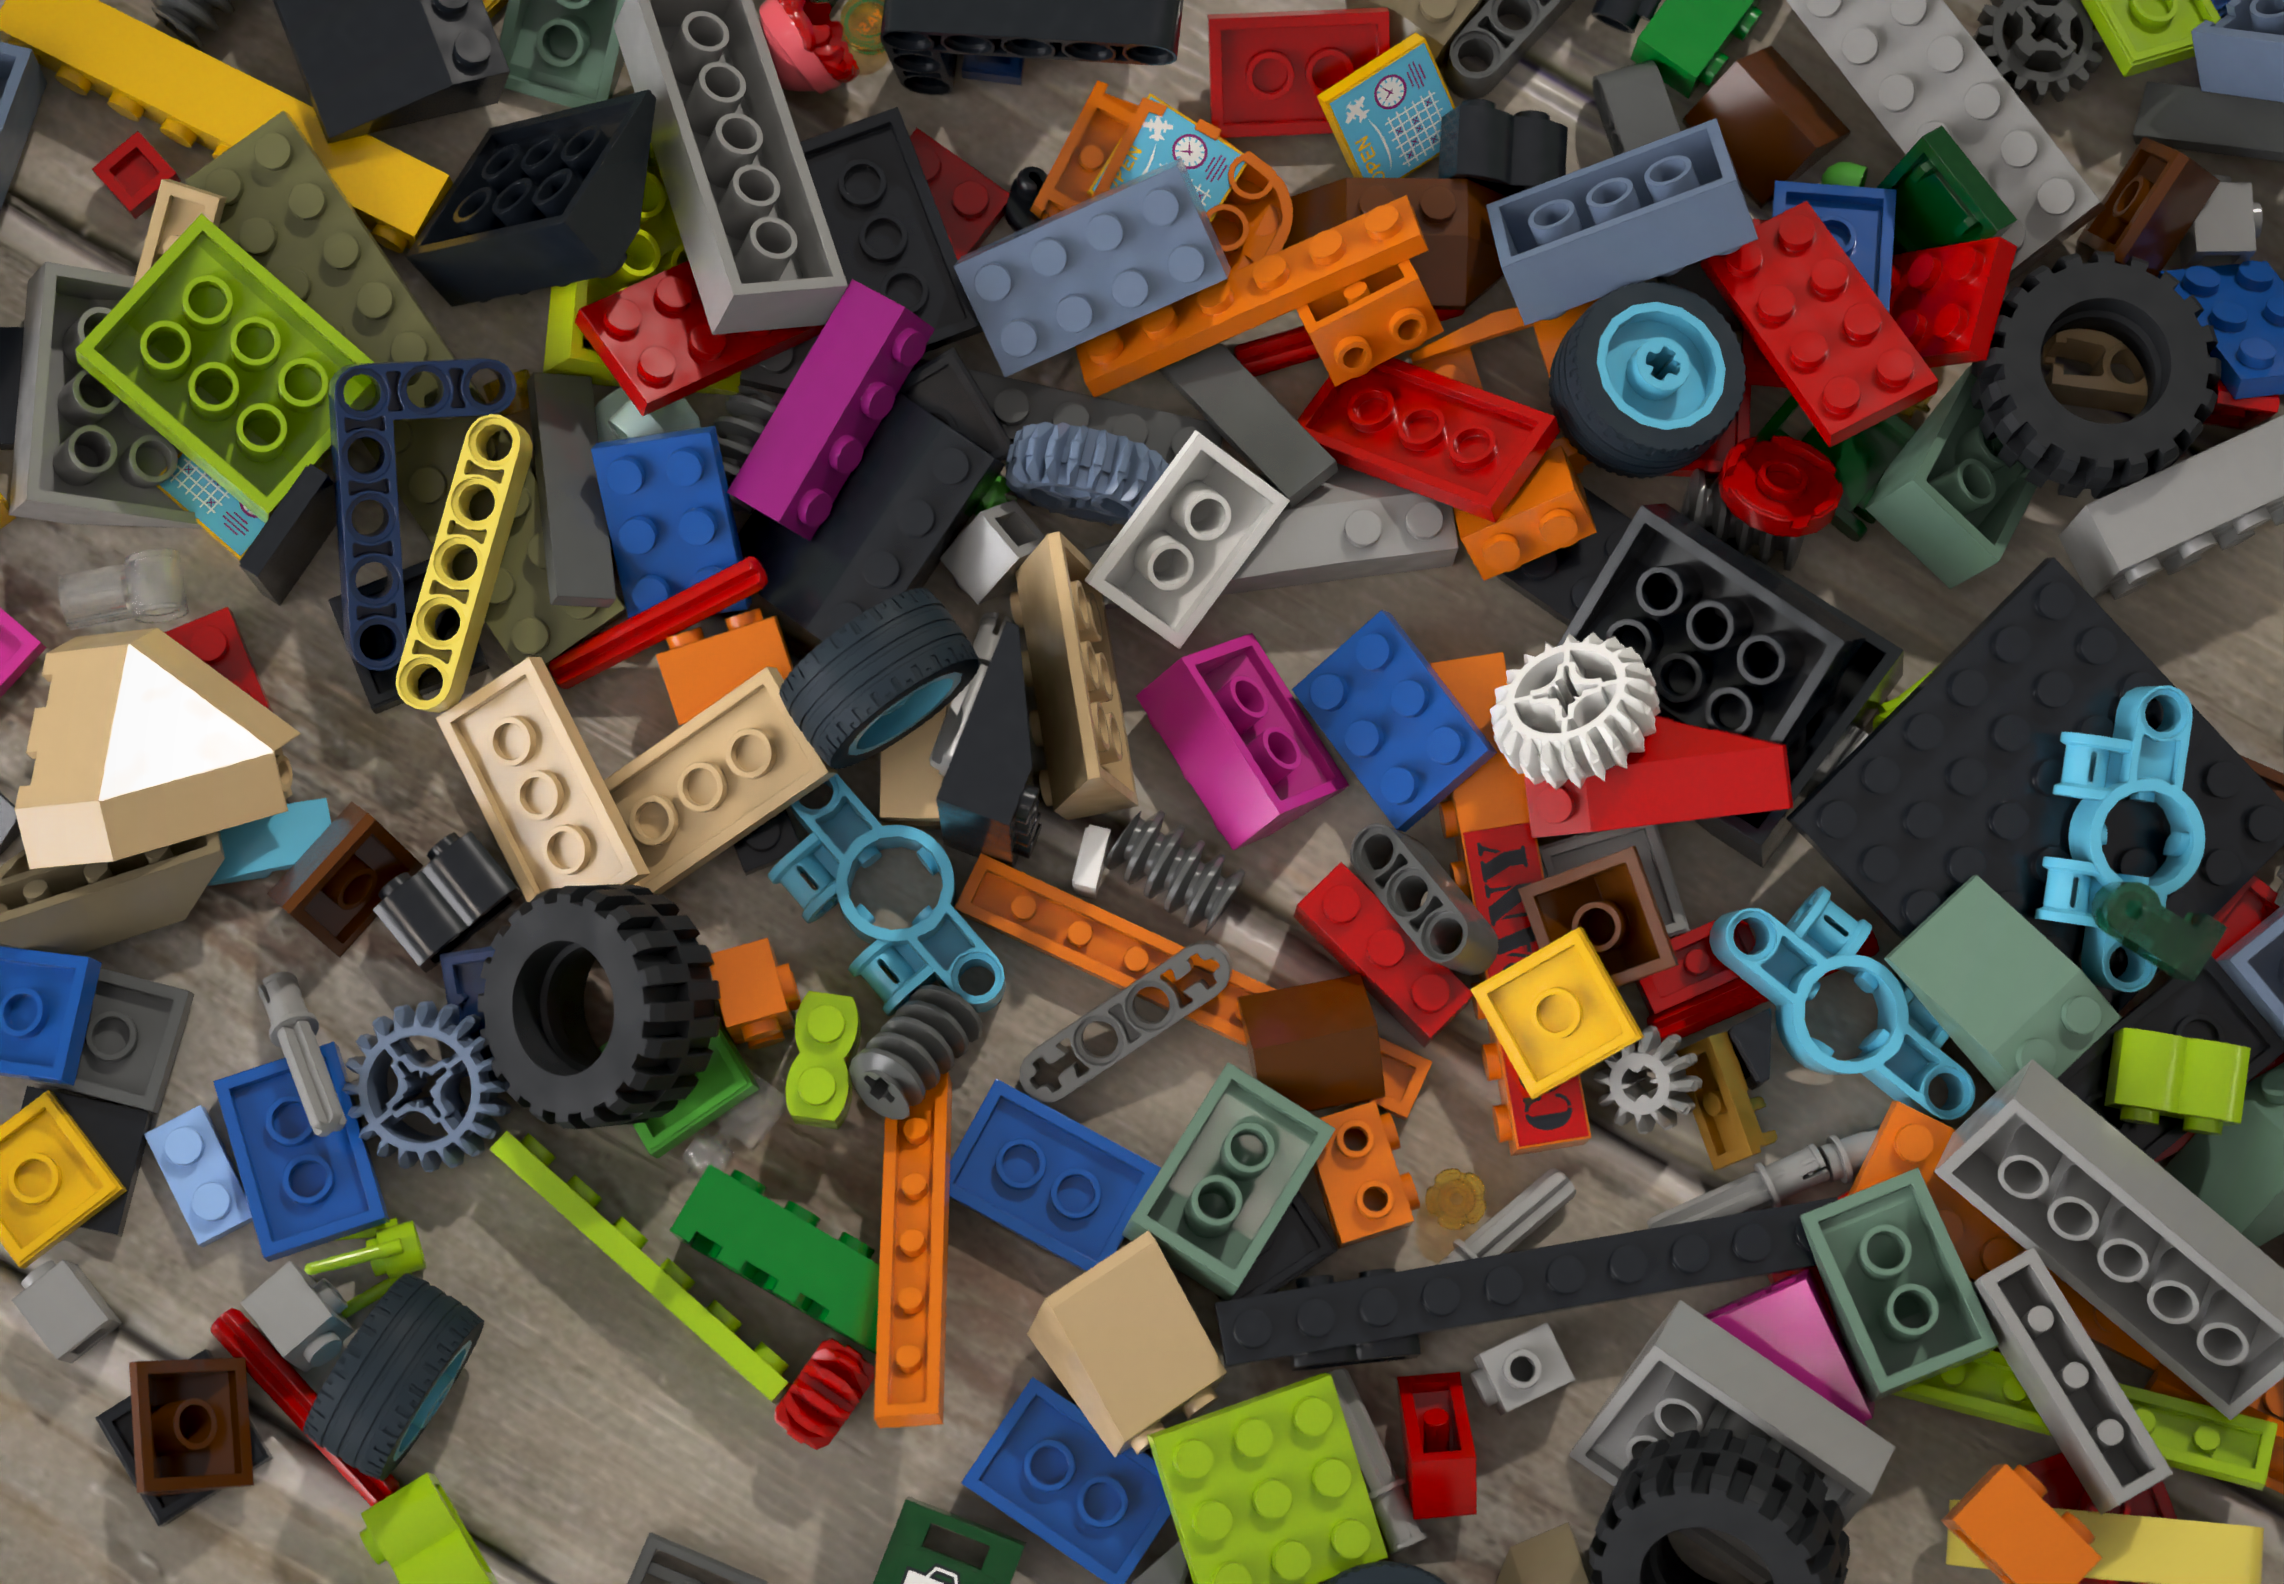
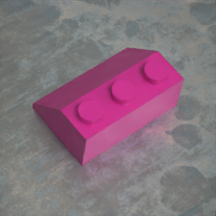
M1253 633L1181 657L1136 695V698L1148 715L1150 724L1164 740L1179 764L1182 775L1193 786L1213 818L1216 829L1225 837L1233 851L1270 836L1350 786Z

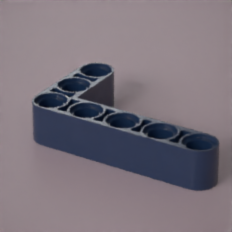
M465 358L358 363L342 367L334 374L329 383L328 398L344 641L346 649L352 658L370 670L383 671L398 664L401 661L407 640L393 420L479 416L502 412L512 403L517 385L514 374L508 366L498 360ZM488 368L498 377L500 384L499 392L491 402L480 404L475 401L470 393V380L477 371ZM426 371L436 380L438 392L432 403L428 406L418 407L408 398L406 391L407 383L416 373ZM364 374L374 383L376 390L375 399L366 409L354 410L345 401L343 395L344 386L351 377ZM369 437L378 445L380 452L379 461L370 471L357 472L349 464L347 457L348 449L358 438ZM369 499L375 500L382 507L384 514L383 522L375 532L360 534L353 527L351 520L352 512L360 502ZM367 563H381L387 572V584L378 594L372 596L362 595L357 589L355 582L357 572ZM371 625H385L391 634L390 647L381 656H365L359 644L363 631Z

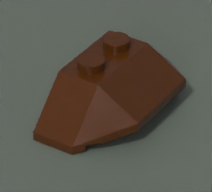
M1346 177L1291 197L1293 220L1283 249L1407 195L1428 247V251L1409 260L1433 308L1436 310H1465L1504 277L1486 205L1508 196L1469 179Z

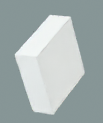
M1089 824V828L1085 827L1072 879V886L1076 895L1092 899L1097 898L1104 870V861L1111 842V829Z

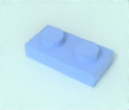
M199 1105L144 1134L199 1246L205 1247L253 1222L242 1181L205 1107Z

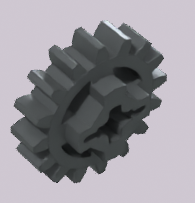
M1990 0L1992 5L1985 4L1977 19L1984 26L1977 29L1973 39L1979 46L1987 47L1983 52L2005 80L2011 84L2012 89L2018 96L2023 89L2030 91L2033 105L2040 104L2046 91H2050L2057 102L2065 99L2070 91L2069 85L2080 91L2090 79L2088 72L2095 73L2103 60V57L2096 51H2100L2105 43L2099 32L2093 31L2096 27L2080 0ZM2071 27L2075 32L2077 44L2070 38ZM2003 33L2010 39V49L2008 51L2004 44ZM2040 35L2044 36L2045 39L2041 40L2039 43L2036 40H2034L2038 38Z

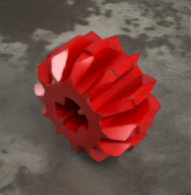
M834 1338L823 1341L775 1408V1422L787 1431L786 1434L801 1444L804 1442L815 1450L828 1446L870 1387L869 1385L874 1380L875 1367L863 1358V1354L847 1344L845 1346Z

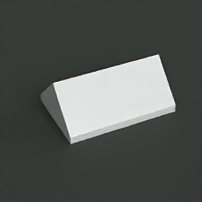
M1195 430L1084 581L1180 649L1290 500Z

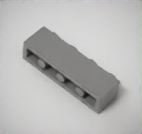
M2034 1247L1984 1274L1972 1283V1287L1997 1339L1999 1350L2100 1515L2174 1474Z

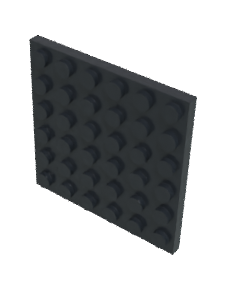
M2054 557L2045 558L1786 819L1902 941L1973 875H1978L2082 970L2081 954L2085 926L2035 919L2036 909L2043 907L2048 869L2042 866L2043 856L2072 860L2068 840L2069 827L2073 813L2082 800L2052 794L2053 786L2061 782L2066 745L2060 742L2061 732L2083 733L2113 738L2117 707L2120 699L2127 691L2144 686H2175ZM2152 698L2145 710L2146 720L2153 730L2159 727L2163 719V708L2155 698ZM2193 705V719L2182 791L2191 798L2201 814L2205 828V849L2201 863L2191 879L2180 889L2167 895L2157 969L2154 976L2208 922V920L2200 915L2210 920L2206 915L2212 918L2284 845V802ZM2130 795L2119 800L2107 814L2105 820L2107 843L2102 845L2103 854L2109 867L2117 874L2151 877L2166 861L2167 855H2164L2163 851L2166 840L2171 834L2170 824L2163 809L2155 801L2152 803L2130 800ZM2122 947L2117 948L2109 960V967L2115 978L2120 977L2126 971L2128 965V956ZM2095 986L2117 1013L2140 991L2121 992Z

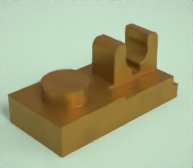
M1727 1031L1708 1036L1676 1052L1679 1058L1689 1053H1695L1698 1056V1061L1685 1070L1686 1075L1701 1078L1703 1081L1702 1087L1696 1091L1685 1093L1692 1098L1696 1105L1692 1112L1714 1171L1761 1153V1148L1777 1141L1778 1136L1775 1130L1762 1133L1755 1111L1766 1107L1765 1101L1760 1096L1749 1098L1747 1093L1749 1089Z

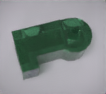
M2122 881L2108 883L2100 888L2092 902L2093 919L2095 924L2104 933L2175 980L2195 981L2228 928L2208 914L2187 913L2185 918L2182 919L2161 906L2157 893L2150 886L2140 882Z

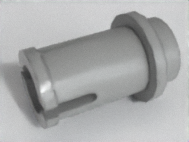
M1881 1124L1839 1139L1836 1135H1831L1827 1137L1825 1145L1818 1147L1826 1164L1823 1169L1829 1171L1830 1182L1839 1179L1844 1184L1852 1182L1853 1174L1859 1172Z

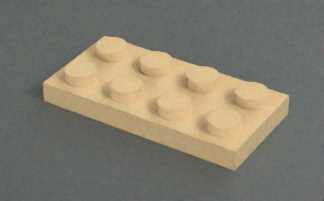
M542 657L526 658L436 718L527 902H531L536 894L551 888L578 885H633L650 874Z
M764 668L604 780L650 872L648 876L633 885L649 888L654 895L662 894L838 773L836 769L829 767L815 752L803 732L800 731L793 718L789 715L779 695L784 679L777 668Z

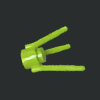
M397 1217L389 1219L390 1222L334 1240L372 1238L365 1240V1248L330 1256L305 1265V1272L308 1275H314L370 1261L375 1277L384 1274L388 1275V1278L347 1301L348 1307L341 1312L345 1319L382 1298L403 1274L409 1273L413 1275V1272L427 1268L413 1220L399 1224Z

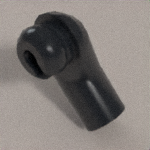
M1025 167L1018 173L1017 178L1014 179L1011 185L1005 209V219L1014 232L1041 221L1040 218L1030 211L1047 178L1046 172L1038 167Z

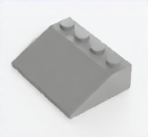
M45 262L28 280L9 516L65 524L203 529L196 522L195 512L183 511L156 487V485L163 483L173 475L177 468V455L181 451L77 362L75 349L131 290L135 277ZM167 467L165 473L158 476Z
M1679 1300L1648 1340L1574 1445L1569 1456L1612 1486H1616L1622 1471L1632 1459L1641 1457L1644 1448L1657 1440H1667L1670 1444L1675 1433L1698 1430L1700 1437H1707L1711 1428L1733 1430L1734 1438L1747 1440L1749 1434L1768 1440L1765 1447L1779 1454L1786 1449L1802 1460L1799 1468L1806 1475L1814 1471L1828 1487L1825 1500L1834 1499L1841 1509L1845 1519L1844 1528L1873 1495L1895 1446L1682 1300ZM1685 1528L1678 1530L1754 1584H1763L1772 1580L1771 1573L1760 1556L1736 1537L1709 1528Z

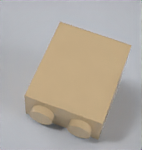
M1149 1230L1045 1298L1027 1333L1114 1458L1130 1447L1134 1449L1137 1455L1149 1449L1150 1444L1147 1435L1166 1429L1164 1424L1183 1412L1188 1420L1202 1413L1219 1399L1214 1390L1227 1374L1165 1256Z

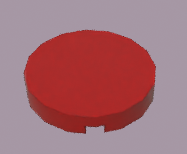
M1773 435L1771 442H1756L1758 438L1756 436L1742 440L1729 450L1718 478L1720 497L1731 513L1748 526L1771 535L1800 537L1817 533L1831 523L1843 494L1842 482L1838 484L1834 476L1836 468L1830 459L1813 446L1791 437Z

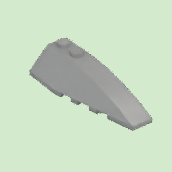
M1337 463L1339 470L1293 508L1288 504L1220 595L1453 566L1459 549L1453 507ZM1114 539L1085 549L1084 556L1096 565ZM1103 595L1106 609L1121 608Z

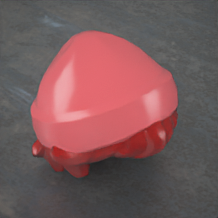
M766 0L759 6V21L782 89L798 92L815 91L823 94L831 89L838 88L842 83L853 81L860 73L857 62L849 52L847 42L842 40L843 25L839 21L830 20L829 14L832 9L830 3H812L809 0Z

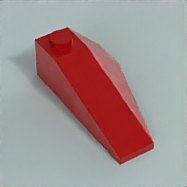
M1656 715V733L1644 737L1645 752L1629 753L1627 755V769L1617 765L1607 769L1605 782L1596 775L1586 778L1581 789L1568 779L1559 789L1555 790L1546 780L1534 785L1524 775L1532 838L1588 833L1793 808V798L1786 745L1723 730H1711L1675 722L1674 719Z

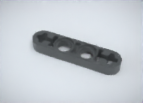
M1212 941L1192 943L1037 1046L1024 1058L1020 1067V1082L1024 1091L1030 1097L1040 1102L1060 1100L1217 996L1228 985L1232 976V961L1228 952L1221 945ZM1198 953L1203 960L1214 957L1220 965L1213 973L1217 983L1209 986L1204 979L1196 981L1183 991L1193 999L1188 1004L1183 1005L1177 987L1163 973L1172 969L1177 981L1188 974L1194 967L1193 961L1190 958L1192 955ZM1156 987L1167 995L1169 1011L1164 1019L1147 1021L1137 1014L1135 997L1141 989ZM1095 1021H1103L1115 1029L1118 1036V1044L1111 1054L1098 1056L1086 1048L1083 1041V1033L1088 1024ZM1069 1038L1075 1056L1084 1065L1089 1067V1070L1080 1073L1076 1061L1064 1069L1058 1076L1061 1087L1055 1088L1050 1082L1039 1085L1034 1078V1075L1040 1070L1037 1059L1043 1057L1049 1064L1056 1062L1069 1052L1060 1043L1064 1039Z

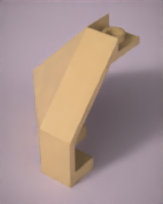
M159 628L74 637L46 653L42 676L48 682H51L46 707L35 708L26 750V754L32 759H36L31 785L19 786L15 805V813L29 869L116 861L288 811L286 799L293 795L291 790L293 773L290 761L283 755L282 746L301 733Z

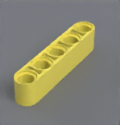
M489 414L478 418L471 424L465 436L396 675V688L399 696L407 705L415 709L436 713L447 711L459 703L465 690L533 451V444L526 430L501 415ZM508 430L512 438V448L509 454L501 460L491 461L486 451L489 438L495 432ZM490 489L495 499L494 509L486 519L475 521L469 511L470 501L478 491ZM471 548L477 556V568L471 577L458 581L452 570L453 560L461 550ZM452 607L459 614L460 628L451 639L442 641L436 633L435 621L443 610ZM436 667L442 675L443 686L435 698L426 701L419 693L418 680L426 669Z
M1949 1500V1511L1960 1500ZM2052 1508L2060 1517L2065 1511L2074 1515L2095 1537L2090 1546L2102 1559L2084 1578L2146 1584L2262 1583L2264 1528L2113 1513L2100 1515L2099 1512ZM1948 1528L1946 1565L1989 1569Z

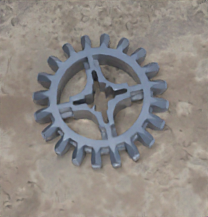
M1042 422L1037 425L1023 426L1022 430L1016 431L1013 444L1009 445L1005 461L1006 485L1020 499L1028 500L1032 506L1048 509L1050 513H1060L1071 518H1078L1089 522L1105 523L1109 526L1113 524L1125 525L1168 468L1169 464L1157 451L1150 450L1144 443L1130 441L1127 436H1117L1108 433L1106 429H1091L1084 424L1080 427L1064 422L1057 425Z
M433 1001L420 1002L415 1012L407 1004L396 1007L393 1020L387 1016H381L373 1021L372 1024L376 1036L364 1034L360 1035L357 1041H355L365 1056L351 1057L345 1064L352 1072L359 1074V1080L345 1083L342 1089L349 1095L358 1094L360 1100L359 1105L352 1106L349 1109L347 1116L351 1118L365 1116L369 1123L362 1128L359 1138L367 1141L380 1136L382 1139L377 1148V1156L386 1158L398 1150L399 1167L404 1169L413 1167L418 1160H420V1164L425 1172L438 1170L442 1160L449 1168H454L464 1163V1152L471 1157L482 1154L485 1151L482 1137L493 1139L498 1137L502 1131L499 1124L491 1116H505L512 1109L507 1101L497 1098L498 1093L507 1091L510 1084L508 1081L501 1082L496 1077L491 1067L494 1056L492 1057L489 1049L484 1048L485 1038L475 1035L480 1026L481 1017L472 1014L465 1017L459 1023V1007L455 1004L444 1005L439 1013ZM413 1036L432 1037L446 1043L456 1053L449 1058L438 1061L433 1059L425 1049L417 1050L410 1041V1038ZM389 1066H391L398 1078V1088L391 1100L387 1088ZM445 1072L435 1080L436 1085L430 1090L431 1096L412 1101L423 1092L421 1088L428 1082L426 1076ZM468 1072L471 1081V1099L468 1111L465 1114L463 1111L467 1106L460 1096L459 1085L463 1076ZM417 1111L421 1112L433 1124L440 1122L448 1132V1135L432 1136L421 1133L411 1128L402 1119Z

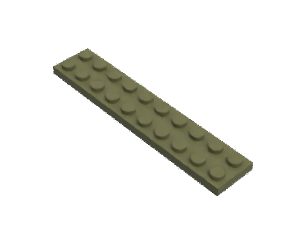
M284 110L184 180L189 186L226 197L219 229L374 363L456 359L292 117ZM422 371L410 378L406 391L408 398L414 405L424 407L434 401L437 396L438 386L431 374ZM470 380L469 389L472 397L480 404L487 403L472 380ZM486 415L393 420L398 495L433 546L465 436L471 424L478 418ZM506 430L495 432L487 442L486 451L491 461L505 458L512 448V439ZM369 437L360 438L374 460L378 462L380 455L378 445ZM529 465L485 622L515 666L528 657H542L548 668L552 660L594 636L624 615L627 609L617 592L616 600L609 608L550 605L537 475ZM490 489L478 491L470 501L469 511L475 521L486 519L494 509L495 499ZM471 548L461 550L453 560L452 570L458 581L471 577L477 568V556Z

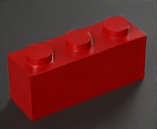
M1342 862L1297 904L1293 917L1351 975L1360 974L1365 989L1424 1048L1469 1004L1474 996L1472 991L1449 968L1431 961L1420 951L1381 901Z

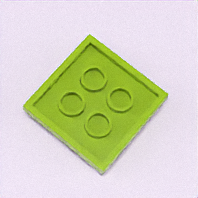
M1324 1372L1147 1435L1193 1584H1317L1331 1579L1352 1567L1388 1558L1331 1374Z

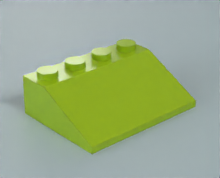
M202 213L75 349L77 362L81 367L265 524L306 465L309 466L311 463L319 468L332 453L328 391L329 383L334 374L347 365L374 363ZM359 374L347 381L344 386L343 395L349 407L354 410H362L372 404L375 399L376 390L374 383L369 377Z

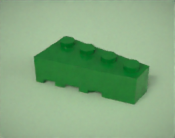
M709 1164L669 1231L692 1249L876 1355L879 1264L871 1260L875 1250L846 1232H842L838 1240L818 1229L817 1225L821 1219L800 1205L788 1200L783 1208L763 1196L767 1187L748 1175L734 1169L729 1176Z

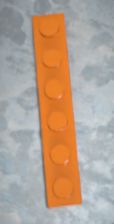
M1407 195L1385 205L1378 206L1367 213L1322 231L1277 253L1263 257L1259 261L1229 273L1226 280L1075 346L1084 382L1092 396L1096 398L1428 251L1415 211Z
M949 1072L940 1074L939 1083L934 1088L926 1090L925 1099L920 1104L909 1106L910 1115L905 1119L885 1117L874 1419L879 1429L943 1424L952 1081Z

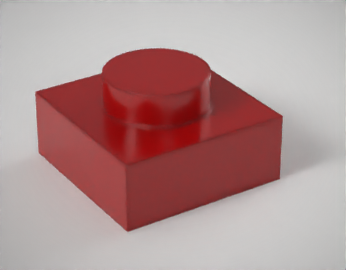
M139 131L135 132L92 168L96 177L134 219H137L155 204L162 179L181 182L177 173Z

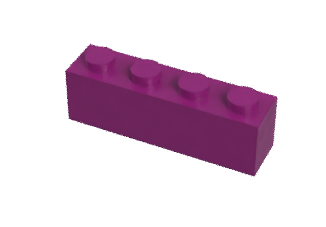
M852 279L727 493L811 541L819 525L829 516L832 503L848 476L859 465L864 449L881 420L892 409L895 396L911 369L922 358L926 344L935 328L906 307Z

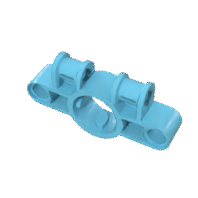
M2170 685L2136 687L2127 691L2120 699L2117 707L2113 738L2083 733L2061 732L2060 742L2066 745L2061 782L2053 786L2052 794L2082 800L2073 813L2069 827L2068 840L2072 860L2043 856L2042 866L2048 869L2043 907L2036 909L2035 919L2085 926L2081 967L2095 986L2103 989L2136 992L2146 987L2153 979L2157 969L2167 895L2177 891L2191 879L2198 869L2204 854L2205 828L2201 814L2191 798L2182 791L2193 719L2192 705L2188 697L2180 689ZM2152 698L2157 699L2163 708L2162 722L2155 730L2148 725L2145 716L2147 704ZM2129 795L2130 800L2152 803L2155 801L2163 809L2170 824L2171 834L2166 840L2163 854L2167 855L2166 861L2151 877L2115 873L2109 867L2102 851V845L2107 843V828L2105 825L2107 814L2119 800ZM2122 947L2128 956V965L2126 971L2120 977L2115 978L2111 973L2109 960L2112 953L2117 948Z
M838 774L823 783L833 790L832 799L826 806L813 810L803 806L799 800L790 806L798 822L810 835L787 853L768 873V878L773 884L781 883L804 909L802 917L807 923L816 921L839 903L843 916L852 931L863 941L870 944L850 964L848 971L854 977L862 976L884 1001L882 1010L887 1016L894 1015L899 1007L909 1001L910 995L918 988L931 985L936 980L942 987L964 998L977 1013L987 1012L998 1005L1003 998L1006 988L1003 966L997 956L955 910L956 885L952 864L945 850L933 837L922 830L906 825L882 826ZM903 847L917 851L919 860L932 876L939 872L942 877L943 887L936 907L934 909L929 905L925 907L912 921V927L890 930L872 925L876 920L861 903L856 908L854 907L851 898V887L857 870L861 866L867 868L882 857L881 850ZM800 874H805L818 890H813ZM880 966H884L897 980L898 984H895ZM978 966L987 968L995 977L994 985L989 992L974 996L962 990L959 982L966 970Z
M1821 886L1811 893L1786 926L1770 913L1759 908L1732 911L1723 914L1714 922L1709 938L1713 954L1720 962L1776 1005L1775 1020L1780 1040L1787 1052L1799 1064L1809 1070L1826 1075L1861 1073L1893 1100L1899 1101L1935 1120H1953L1963 1116L1970 1110L1975 1100V1086L1972 1077L1964 1068L1940 1050L1949 1038V1035L1901 978L1898 980L1880 962L1866 956L1856 955L1869 936L1872 925L1865 919L1856 921L1830 900L1831 892L1825 887ZM1740 921L1748 923L1756 935V944L1749 954L1741 952L1733 939L1735 927ZM1834 969L1845 970L1854 975L1856 985L1865 993L1873 994L1878 1008L1877 1029L1871 1032L1858 1046L1862 1052L1857 1057L1847 1061L1837 1060L1832 1057L1835 1051L1831 1047L1810 1037L1805 1022L1806 1001L1812 1000L1819 991L1821 983L1818 980L1826 972ZM1936 1076L1941 1077L1948 1088V1098L1940 1109L1934 1106L1928 1095L1931 1080Z

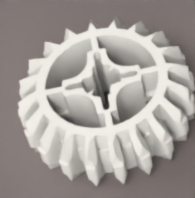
M1594 632L1580 643L1569 633L1563 645L1553 647L1545 641L1543 653L1536 657L1524 654V667L1506 670L1507 685L1494 689L1496 705L1489 709L1492 716L1491 722L1494 726L1492 728L1495 733L1494 740L1500 752L1504 754L1508 764L1518 774L1524 773L1525 777L1529 778L1534 785L1546 780L1555 790L1559 789L1568 779L1580 789L1586 778L1596 775L1605 782L1606 770L1614 765L1627 769V755L1629 753L1645 752L1644 737L1656 733L1655 716L1661 712L1659 698L1655 690L1656 682L1650 669L1645 667L1641 656L1635 653L1632 647L1625 648L1616 637L1603 642Z

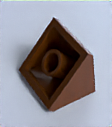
M1772 45L1736 60L1682 120V123L1689 129L1715 118L1717 119L1741 188L1760 208L1773 199L1775 180L1794 182L1847 138L1851 132Z
M2143 137L2104 197L2102 204L2106 209L2088 222L2077 240L2095 251L2114 252L2115 263L2125 265L2131 256L2148 261L2149 265L2146 272L2158 277L2159 272L2165 267L2218 186L2220 180L2180 151Z
M351 802L267 895L340 958L376 919L377 915L373 909L382 901L378 896L380 890L401 873L408 872L412 877L423 865L375 818Z
M1636 846L1626 848L1518 889L1539 950L1578 927H1582L1616 988L1635 983L1679 965Z
M1360 974L1237 998L1253 1078L1308 1112L1386 1096L1378 1025Z
M245 1357L135 1361L129 1363L137 1493L164 1496L254 1485Z

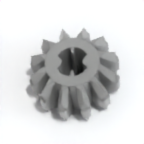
M1656 1026L1644 1028L1642 1034L1645 1038L1604 1060L1610 1068L1596 1071L1593 1077L1594 1081L1599 1084L1609 1085L1610 1092L1599 1097L1598 1104L1606 1107L1617 1103L1620 1107L1615 1114V1124L1623 1126L1635 1116V1124L1640 1134L1651 1132L1656 1122L1664 1130L1675 1127L1677 1125L1676 1112L1687 1115L1696 1107L1692 1098L1685 1092L1700 1089L1703 1082L1697 1076L1686 1075L1685 1070L1698 1061V1056L1695 1053H1689L1679 1058L1676 1052L1681 1045V1036L1677 1034L1670 1035L1661 1043L1660 1033ZM1650 1068L1656 1075V1078L1650 1082L1658 1083V1087L1649 1092H1646L1640 1085V1082L1646 1078L1638 1077V1072Z

